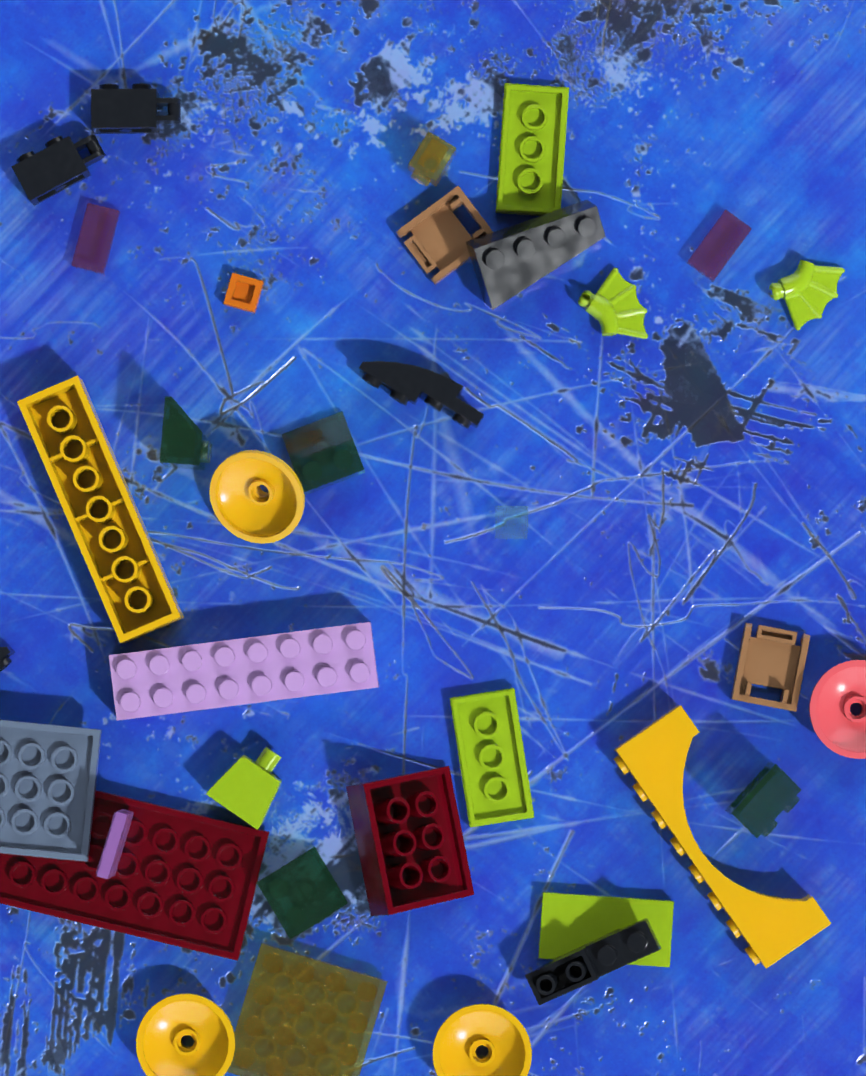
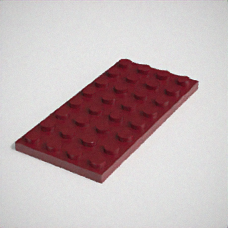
M96 790L88 861L0 853V903L238 961L270 832ZM122 809L132 811L134 815L115 876L109 879L98 877L96 871L114 812Z

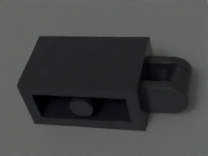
M102 84L99 85V89H91V128L95 134L159 133V124L181 123V99L159 98L157 89H151L150 84H133L132 89H119V85ZM159 106H168V115L159 116Z
M90 135L75 144L69 136L64 139L62 136H58L45 144L46 148L35 154L34 151L20 156L16 160L17 164L12 166V169L30 202L35 206L91 176L87 167L104 158L106 154L95 135ZM87 147L91 155L82 159L79 151Z

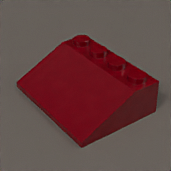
M449 766L346 786L371 916L391 915L474 895Z

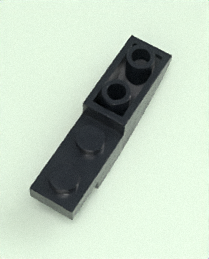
M384 361L362 362L359 367L360 372L364 373L362 379L377 389L380 385L385 386L392 391L389 396L405 406L408 401L415 405L420 396L424 395L426 397L424 402L439 412L442 408L454 414L451 419L466 429L470 425L477 428L484 418L483 413L458 399L463 390L462 385L436 372L414 365Z
M645 918L576 948L527 973L525 977L538 1004L542 1005L598 980L600 976L659 951L661 946L648 919Z

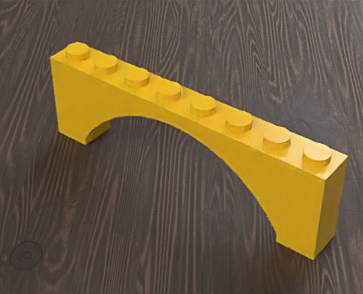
M678 705L615 748L614 750L618 756L614 758V761L624 775L628 772L631 773L637 782L632 787L642 802L647 799L655 808L651 815L659 827L663 829L667 826L674 837L669 841L680 857L686 853L692 862L688 869L699 884L703 881L706 882L711 890L707 896L717 911L723 908L730 919L726 921V924L736 938L741 935L749 945L744 950L755 966L761 963L767 969L828 927L831 922L813 896L808 894L802 899L781 898L749 890L724 876L702 853L688 825L683 801V774L686 757L692 738L700 732L683 707Z

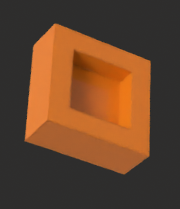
M232 272L223 304L255 314L264 281Z

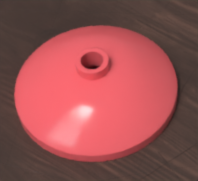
M866 660L846 661L826 671L814 686L809 703L810 721L820 741L831 751L854 759L866 758ZM853 703H858L861 706L859 715L855 716L850 712V707Z

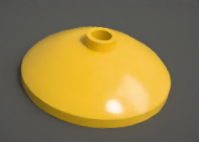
M259 450L237 452L226 458L218 466L210 482V501L216 517L229 532L245 541L260 544L279 541L288 536L302 518L305 508V495L302 484L296 473L287 463L270 453ZM260 485H264L268 489V492H264L260 488Z
M190 993L172 995L156 1003L143 1017L136 1036L137 1057L147 1076H224L232 1063L235 1053L234 1029L227 1014L212 1000ZM185 1035L191 1036L194 1044L190 1047L184 1046L182 1037Z
M473 1004L451 1014L439 1028L433 1044V1064L437 1076H527L531 1066L532 1048L526 1029L512 1013L491 1004ZM480 1045L488 1048V1054L484 1057H479L475 1052L476 1048Z

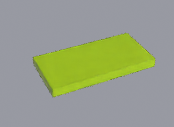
M504 84L496 213L542 216L561 209L569 87Z
M510 688L450 698L469 826L477 827L534 818L515 689Z
M542 892L538 958L556 959L610 932L623 929L647 918L661 949L628 965L670 967L674 901Z

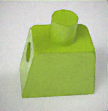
M268 747L263 749L256 761L243 755L209 789L206 795L258 830L263 824L282 782L281 779L272 774V771L282 757Z

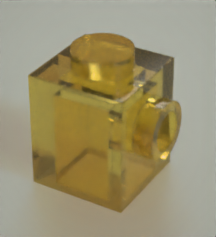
M428 131L408 164V170L412 172L411 178L426 187L429 183L437 186L456 155V147Z

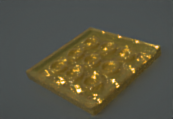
M261 943L235 1029V1053L227 1072L239 1076H359L387 980Z

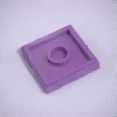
M126 809L114 812L96 871L98 877L109 879L115 876L134 812Z

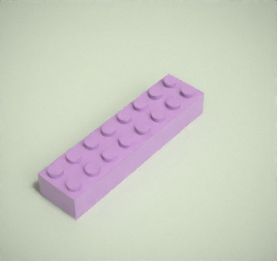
M371 622L109 655L117 721L379 688Z

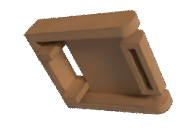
M459 186L444 195L396 232L399 238L406 236L409 232L413 234L404 244L426 274L431 273L436 268L440 270L431 278L435 285L471 259L466 245L467 241L493 233L492 229ZM462 205L480 227L479 230L472 234V237L453 213Z
M745 622L730 699L796 712L810 635L803 633L800 646H796L797 632L758 625L756 636L750 637L752 623ZM752 684L782 689L780 702L750 696Z

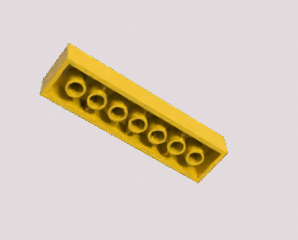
M77 375L17 401L119 642L127 643L184 618L83 380Z

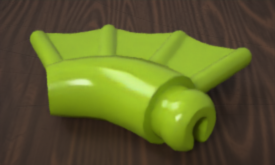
M800 260L793 274L779 279L777 283L770 284L769 290L772 291L770 296L774 300L781 298L785 300L796 330H800L807 321L816 318L821 319L827 303L833 298L838 297L837 283L845 269L842 267L818 266L811 262Z
M618 268L611 270L595 294L589 290H584L579 297L578 304L581 307H585V311L598 320L602 336L621 334L641 339L648 338L644 328V316L647 313V309L637 299L636 285L625 281L618 272Z

